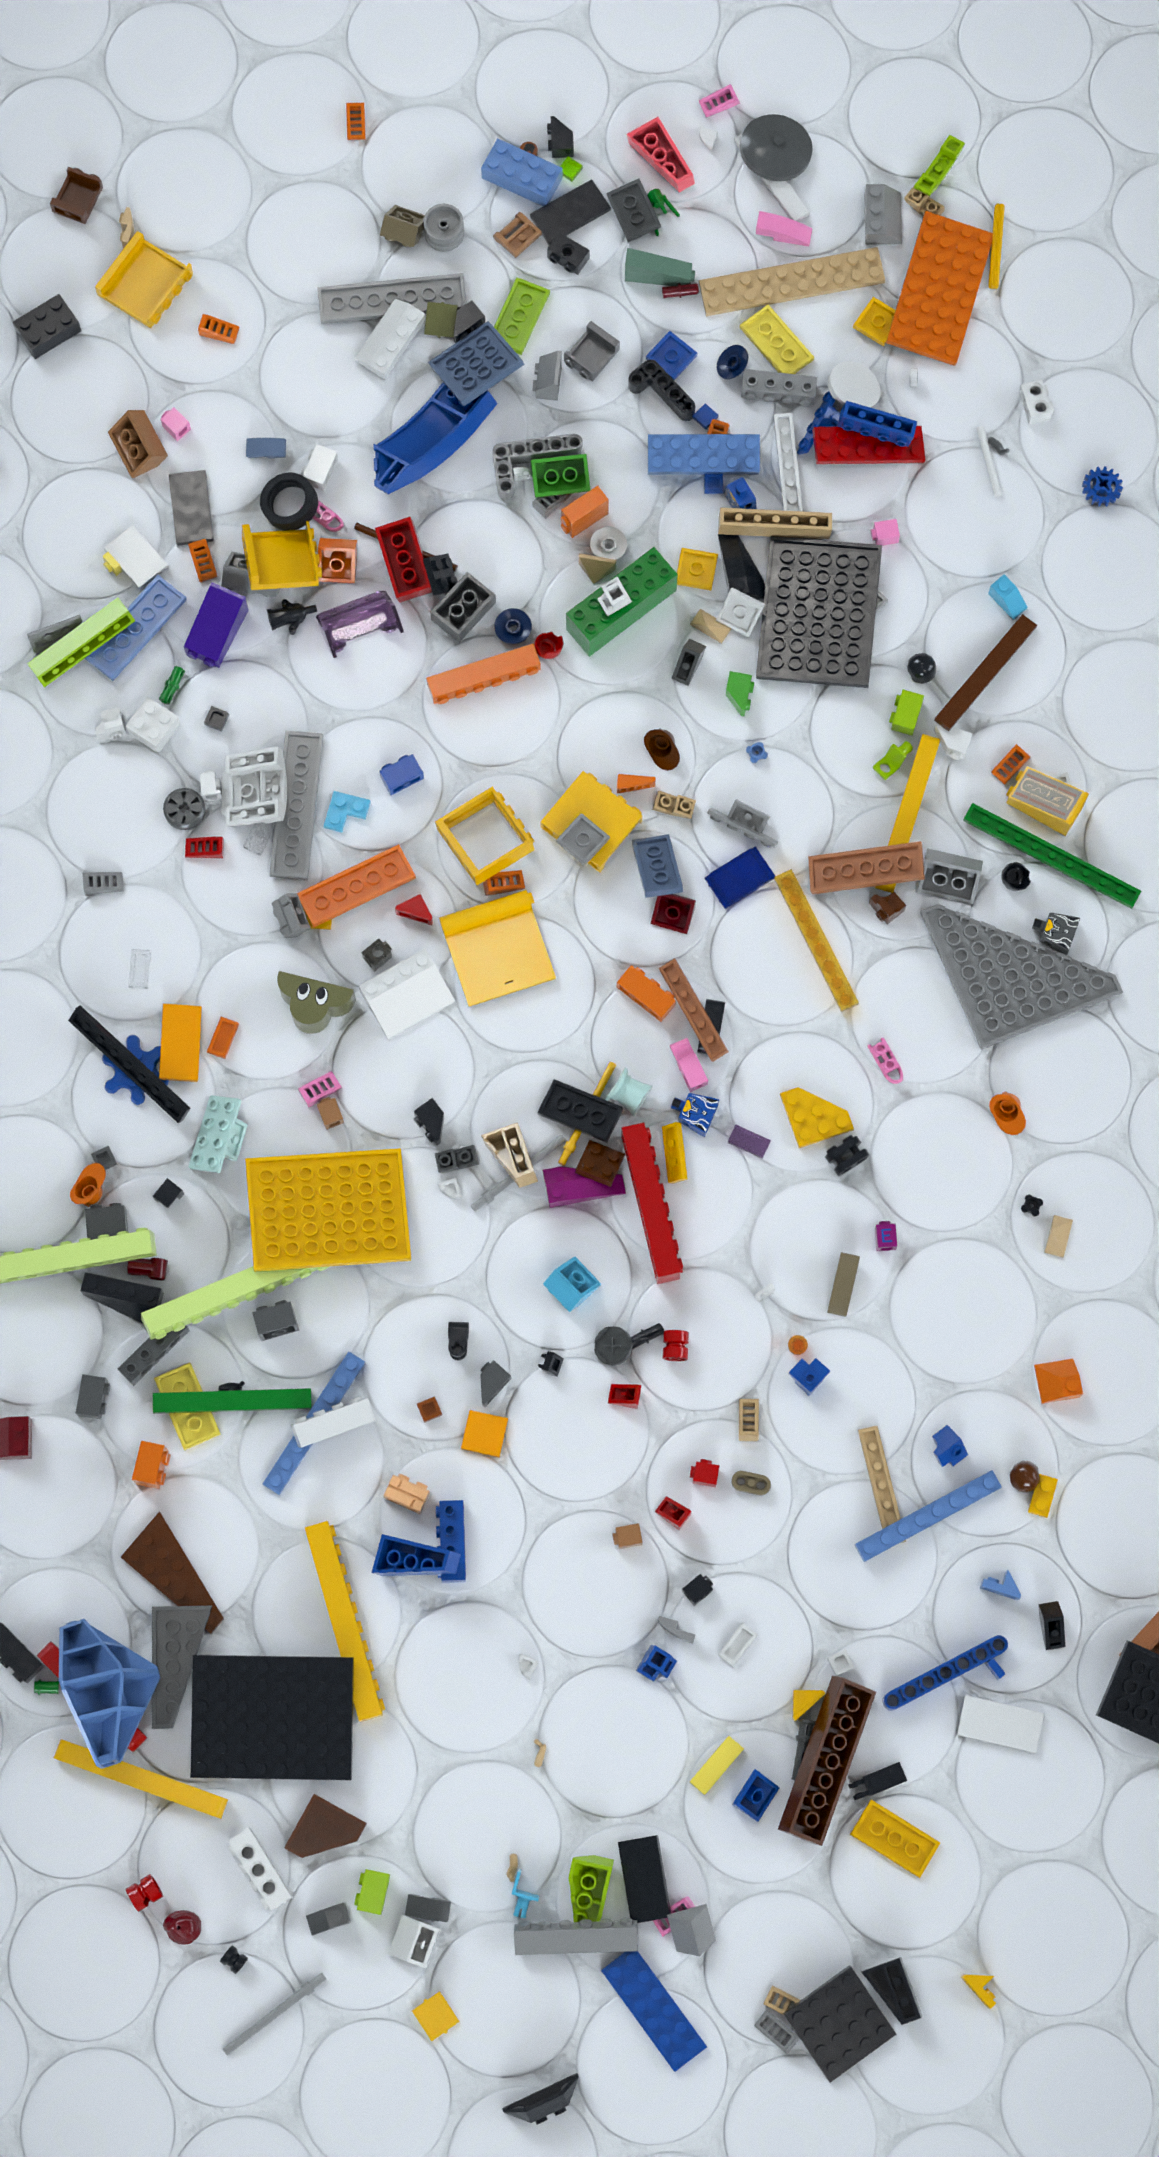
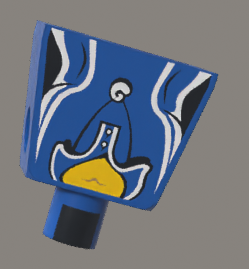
M743 477L725 487L723 493L732 508L757 509L756 497Z
M689 1093L686 1101L674 1098L671 1108L680 1112L678 1118L680 1123L705 1137L719 1105V1099Z

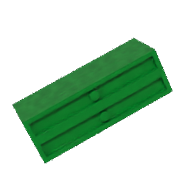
M655 547L651 548L612 578H619L632 601L631 603L607 616L598 601V598L604 593L602 587H600L566 613V630L589 657L677 591L678 574Z

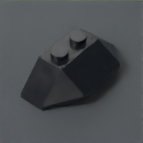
M575 2073L503 2107L502 2110L506 2114L529 2123L536 2122V2125L548 2120L547 2115L554 2113L557 2116L567 2111L565 2107L570 2103L579 2075Z

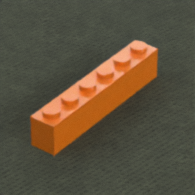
M530 644L427 677L426 681L433 703L444 704L449 699L455 697L463 698L468 693H478L489 686L497 687L508 680L516 681L520 676L534 675L541 670V663L534 644Z

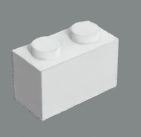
M316 444L315 449L309 453V462L307 466L303 467L301 475L314 488L324 491L338 461V455L336 451Z

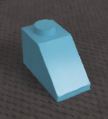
M1005 574L990 586L988 594L1013 620L1028 608L1018 588Z

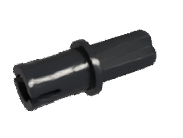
M658 1323L644 1331L641 1329V1332L631 1336L632 1350L644 1343L648 1344L650 1340L664 1334L663 1326Z

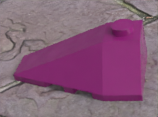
M561 1166L542 1170L549 1208L626 1194L622 1174H617L612 1186L609 1187L575 1173L576 1168Z

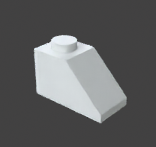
M936 723L934 732L937 738L941 739L940 743L945 753L953 759L964 760L973 733L955 727L947 731Z

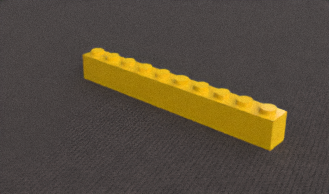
M325 1521L305 1527L340 1656L354 1657L353 1702L358 1720L363 1722L383 1716L382 1711L385 1710L382 1698L378 1699L376 1692L380 1690L377 1679L373 1680L371 1674L374 1671L372 1660H367L366 1652H369L366 1640L362 1641L360 1635L363 1632L361 1621H356L355 1614L358 1613L356 1603L350 1600L349 1594L353 1593L350 1582H345L344 1575H347L345 1564H340L338 1556L342 1554L339 1544L335 1545L333 1537L336 1536L334 1526L329 1525V1522Z

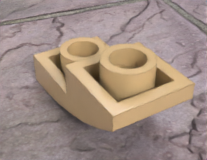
M914 186L904 197V200L922 216L925 211L941 215L945 210L943 205L915 189Z
M126 207L125 212L121 213L119 223L122 227L120 241L122 242L123 249L134 236V223L129 207Z
M658 791L652 810L691 819L696 800Z

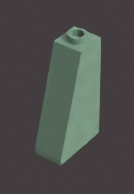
M627 248L625 261V281L677 286L678 283L686 285L691 284V281L694 282L695 270H692V263Z

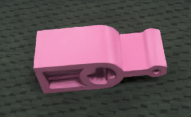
M688 1038L671 1044L669 1047L689 1091L692 1092L708 1085V1079Z

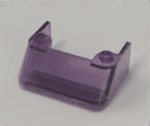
M377 591L323 611L316 616L326 645L333 658L337 657V652L344 649L346 641L378 629L391 633L396 628L400 633L404 632L395 604L386 591Z

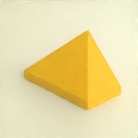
M793 1690L792 1719L794 1721L798 1720L826 1693L823 1690Z

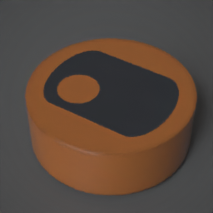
M525 142L520 146V149L535 156L538 155V148L533 142Z

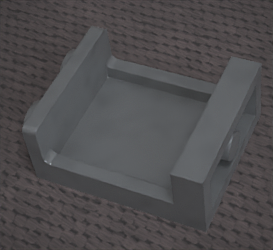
M590 321L582 337L569 352H564V362L569 368H575L579 371L583 378L590 379L593 382L620 350V341Z

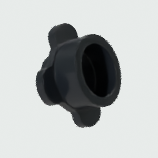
M1028 1194L1025 1196V1203L1021 1206V1211L1023 1213H1031L1032 1216L1036 1217L1040 1213L1039 1208L1043 1205V1200Z

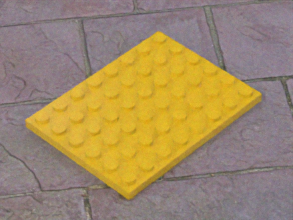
M401 1148L245 1158L254 1272L411 1261Z

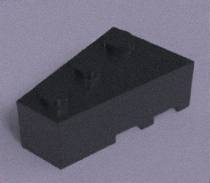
M902 1957L861 1971L901 2025L923 2017Z

